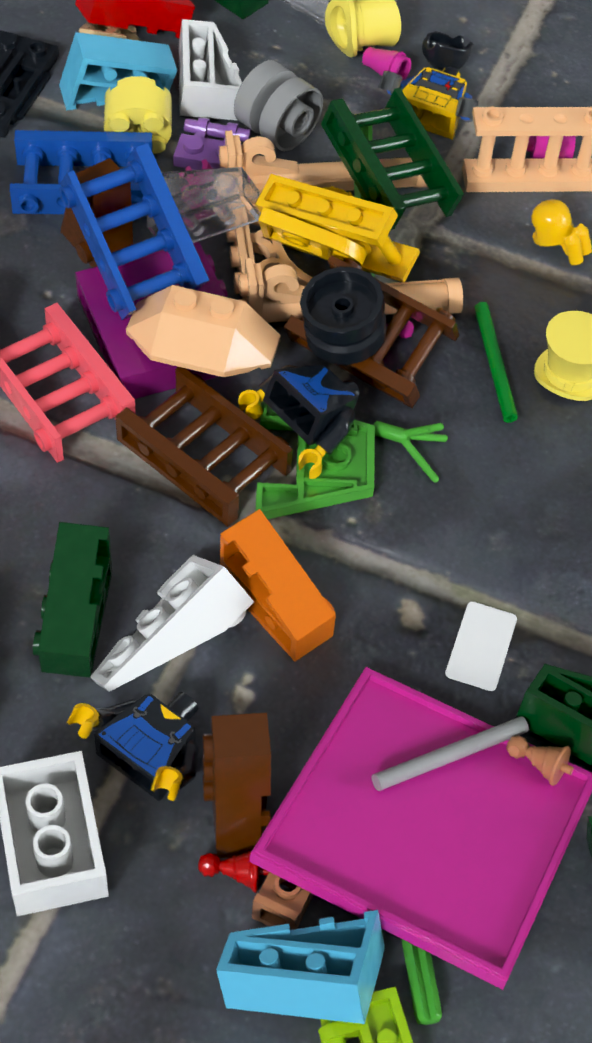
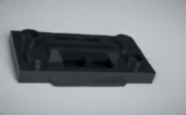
M0 30V137L5 138L7 136L9 124L14 125L17 120L25 117L51 78L49 71L59 58L58 46Z

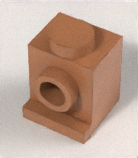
M269 872L259 893L256 894L253 900L252 918L267 926L289 924L290 930L297 929L314 894ZM283 884L293 889V891H284L279 885Z

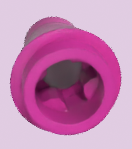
M368 47L362 57L363 65L370 67L381 76L384 71H391L402 76V80H405L411 70L410 58L406 57V54L401 51Z

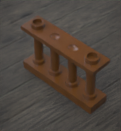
M331 255L328 259L331 269L353 267L363 270L359 264L349 258H344L342 261ZM377 280L381 285L384 303L397 309V312L387 326L385 342L376 354L363 362L350 365H334L413 408L420 397L414 376L440 336L443 334L456 341L459 337V331L454 316L442 308L433 310ZM291 315L284 326L285 331L291 341L311 351L305 336L304 321ZM411 317L428 326V329L403 368L393 372L384 367L385 363L382 360Z
M177 367L175 369L176 392L145 417L137 416L127 407L116 415L117 440L228 527L239 518V493L270 466L274 467L284 476L291 473L293 449L282 437L273 435L208 386L201 376L195 373L192 374L186 368ZM187 402L202 412L198 418L173 438H166L155 430L157 426ZM214 423L230 434L200 460L193 459L182 451ZM243 444L258 455L255 460L229 482L221 481L210 472Z

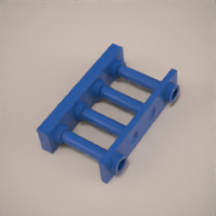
M15 130L14 142L17 165H25L23 184L10 183L13 214H64L66 206L60 195L59 189L62 187L60 183L66 173L73 170V166H93L111 158L118 167H127V158L135 147L149 143L153 152L152 133ZM39 166H59L58 184H37ZM131 181V204L133 205L142 201L143 194L138 183L134 184Z
M149 143L134 148L127 158V167L80 184L74 170L67 172L60 183L62 187L59 189L64 205L68 209L71 208L107 286L106 297L114 312L119 313L121 320L129 318L137 310L133 302L175 284L184 286V288L199 290L209 281ZM131 181L134 184L138 183L143 194L141 202L95 218L87 200L88 197ZM147 215L150 218L153 217L159 230L157 236L111 253L102 232ZM162 249L165 252H169L174 264L172 270L126 287L118 269L119 266Z

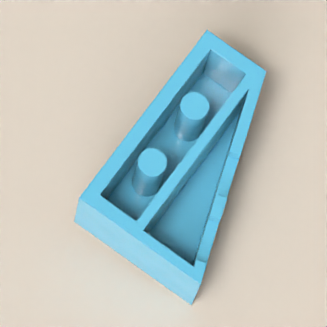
M75 32L59 86L66 110L77 109V104L96 102L97 106L105 105V94L109 87L111 91L117 86V81L126 77L141 76L151 78L156 81V86L163 90L165 86L170 91L177 68L170 47L167 44Z
M379 911L363 912L364 919L335 923L334 917L319 919L320 926L290 930L289 924L231 932L216 969L226 1008L365 1024L385 950Z

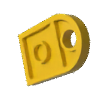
M263 207L258 221L264 237L328 260L333 255L342 261L344 258H349L361 267L363 266L367 251L357 243L336 233Z

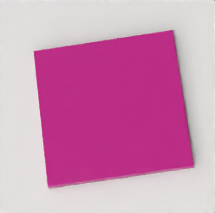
M365 667L252 850L249 862L364 919L363 912L378 910L383 930L503 990L592 793V772L568 762V765L574 767L572 774L564 773L555 786H551L549 781L543 777V774L532 765L526 756L516 759L509 755L506 749L507 742L509 741L507 740L384 790L377 791L372 782L373 774L494 726Z

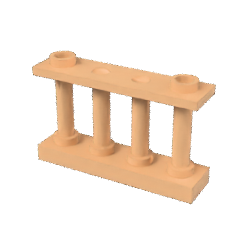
M473 107L472 115L476 136H482L478 159H464L462 171L466 192H592V107ZM496 136H516L511 159H492ZM530 136H549L544 158L525 159ZM563 136H583L578 158H558Z

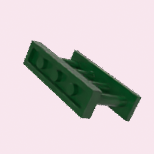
M400 88L394 89L385 109L353 114L343 99L330 102L321 126L364 200L395 209L398 217L391 230L395 229L405 209L437 202L445 217L452 216L464 193L414 112L411 103L408 102ZM389 122L397 135L369 141L366 139L361 127ZM405 148L413 162L385 168L376 154ZM421 175L429 189L401 195L392 181Z

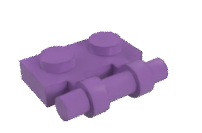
M199 117L198 120L186 118L184 132L195 133V135L181 133L173 155V166L182 168L190 166L193 170L201 171L202 160L206 159L213 168L214 173L218 174V172L224 171V167H220L219 146H225V131H232L233 136L239 135L240 141L245 142L251 138V129L239 128V124L228 122L227 125L211 123L208 118ZM208 136H212V137L223 138L224 141L216 140V139H210V138H207V137H208Z

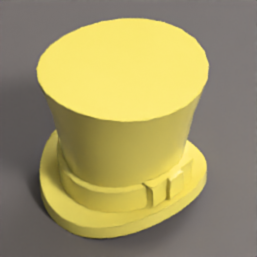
M331 0L327 5L325 11L327 31L336 46L348 57L357 56L358 51H363L364 46L392 47L398 43L401 35V17L395 0Z
M583 311L559 313L547 325L546 339L548 349L536 361L534 367L535 378L544 388L561 397L576 401L592 400V314Z

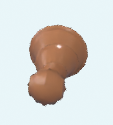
M520 735L512 736L507 742L506 749L509 755L516 759L526 756L532 765L543 774V777L549 781L551 786H555L564 773L571 775L574 767L568 765L571 748L568 745L564 747H530L526 738Z

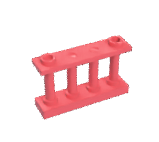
M55 303L44 308L46 324L43 325V330L0 349V387L34 431V438L39 448L43 452L49 451L58 463L64 460L63 438L106 417L116 420V415L126 407L136 414V406L132 395L61 306ZM49 343L57 345L62 351V354L18 375H15L6 364ZM68 367L71 370L76 369L81 375L80 379L36 400L25 389ZM86 392L90 394L95 393L100 400V404L55 426L44 414Z

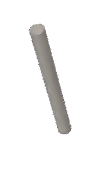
M520 716L372 775L373 785L377 791H381L507 741L512 736L515 737L529 731L528 723L524 717Z

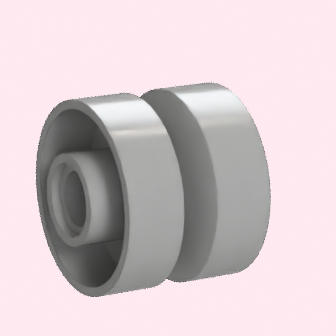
M267 60L256 66L242 82L235 98L234 114L236 119L253 132L260 134L261 137L271 140L277 149L290 151L304 142L315 128L323 108V95L320 90L304 79L296 77L292 71L279 62Z

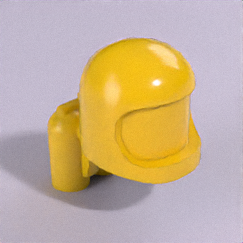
M545 200L534 208L531 215L532 224L535 227V232L532 236L534 243L546 247L561 245L571 265L581 264L584 261L583 256L589 255L592 252L588 228L582 223L574 227L569 208L560 200Z

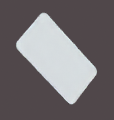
M469 602L445 671L446 676L481 689L494 691L497 687L517 622L516 615L480 603Z

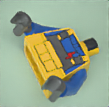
M448 66L443 71L426 67L416 76L402 80V76L394 72H383L378 88L387 90L390 95H392L394 89L400 88L408 102L411 103L414 112L426 131L453 140L460 118L464 122L473 121L472 110L473 107L478 106V101L472 99V96L466 93L467 82L465 79L460 78V73L456 68Z

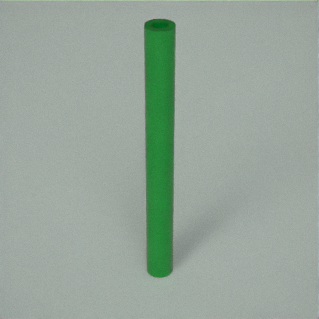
M479 302L474 306L502 417L504 422L511 423L518 419L515 403L488 303Z

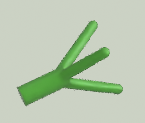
M380 421L374 423L375 436L401 443L432 482L436 483L439 481L437 474L410 440L446 442L448 440L447 435L432 433L443 430V423L410 429Z

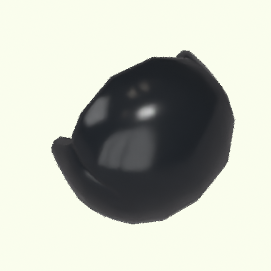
M435 31L426 35L422 44V51L426 60L434 68L443 71L445 67L451 66L458 70L467 62L473 43L469 42L465 46L463 36L459 35L452 39L447 34Z

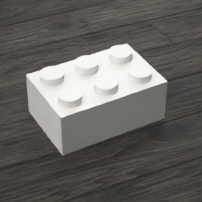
M82 751L0 767V824L11 892L17 916L109 897L106 871Z

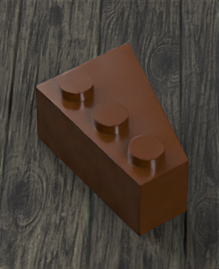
M108 158L76 173V176L81 184L117 171L120 168L111 158ZM131 182L88 197L87 200L95 218L132 205ZM66 207L60 232L74 246L83 263H89L92 268L97 267L72 209ZM132 221L102 232L111 253L133 245Z

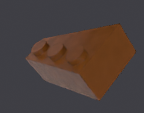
M267 712L212 716L211 734H203L204 802L212 801L216 855L219 858H231L252 851L270 823V811H266L267 796H271V748Z

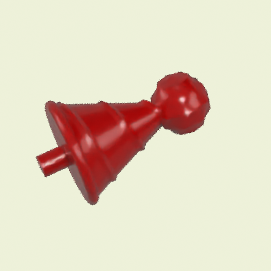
M252 851L222 861L215 853H206L200 857L198 862V870L203 876L213 877L220 871L223 875H227L238 883L252 889L254 893L258 892L260 875L267 876L269 871L249 862Z

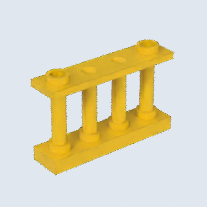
M273 174L270 175L255 203L260 212H262L263 207L341 235L362 246L367 251V255L361 268L370 273L405 283L420 254L418 248L397 243L390 239L388 234L398 214L394 208ZM285 245L287 248H291V249H294V250H297V251H301V250H298V249H296V248H293V247H290V246H288V245Z

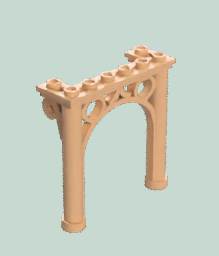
M225 131V146H219L220 167H224V171L218 172V180L221 192H226V196H222L224 208H222L223 216L230 217V221H226L227 242L234 243V246H230L231 268L238 269V272H234L235 294H240L242 299L238 300L247 302L267 323L287 322L291 315L303 320L300 299L304 287L313 277L303 272L292 262L285 252L282 243L264 237L262 230L250 233L249 222L260 226L258 220L261 214L259 210L252 206V203L258 200L271 174L320 188L334 186L345 191L354 190V181L342 161L298 164L297 161L276 158L274 145L268 138L261 136L252 137L241 145L239 135L233 136L232 131ZM410 157L379 159L385 168L413 162ZM421 175L392 181L395 188L427 187ZM254 253L262 254L267 259L260 263H255ZM458 277L405 283H385L433 310L442 308L450 314L462 312L463 289L461 280ZM385 303V315L397 312V309Z

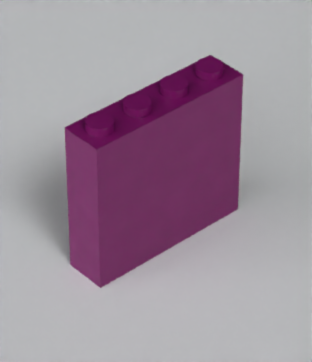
M200 242L193 243L209 278V281L197 291L228 297L224 281L222 279L218 280L215 275V265L211 255H205ZM162 250L121 265L118 269L126 287L172 270L174 264L169 252ZM98 266L75 272L77 297L102 357L132 397L137 399L175 389V369L178 366L150 360L137 346L135 341L130 339L126 334V328L131 316L121 320L119 313L111 309L106 297L108 289ZM150 294V295H148V296H145V297H143V298H140V299H138V300L133 301L135 307H136L137 302H139V301H141V300H143V299H145V298H147V297H149V296H151V295H153V294ZM187 369L192 374H198L204 380L219 377L216 375Z

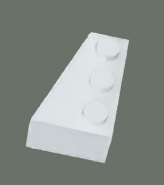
M182 19L178 47L180 116L237 120L234 114V102L242 81L238 75L239 68L236 63L231 62L228 56V47L214 22Z

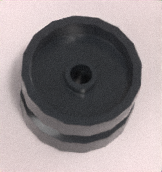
M353 267L332 268L324 270L311 278L304 287L300 299L304 331L308 347L318 358L331 364L350 365L363 362L377 353L385 342L387 324L381 285L370 273Z

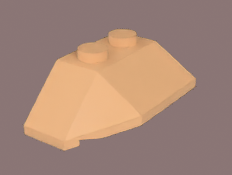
M171 285L137 302V310L132 314L126 328V334L135 341L137 346L150 360L220 377L247 373L259 367L261 369L271 368L281 335L247 302Z

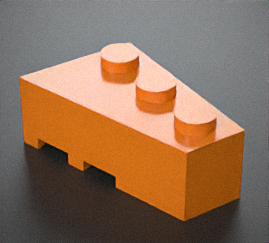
M258 509L220 533V565L229 571L254 601L247 610L294 662L333 637L336 613L332 604L321 595L261 509Z

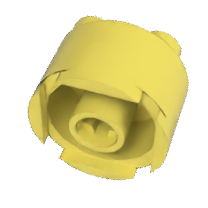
M132 76L117 81V86L111 91L109 87L105 94L104 132L152 133L153 154L163 152L172 134V97L169 90L165 86L164 90L156 86L155 80L147 77Z

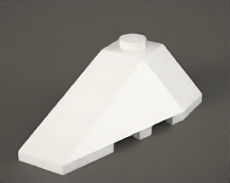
M192 555L157 591V594L161 597L158 604L150 611L143 610L135 619L138 623L136 632L132 636L129 635L120 639L90 678L110 692L223 633L228 628L237 625L244 619L246 610L254 601L224 566Z

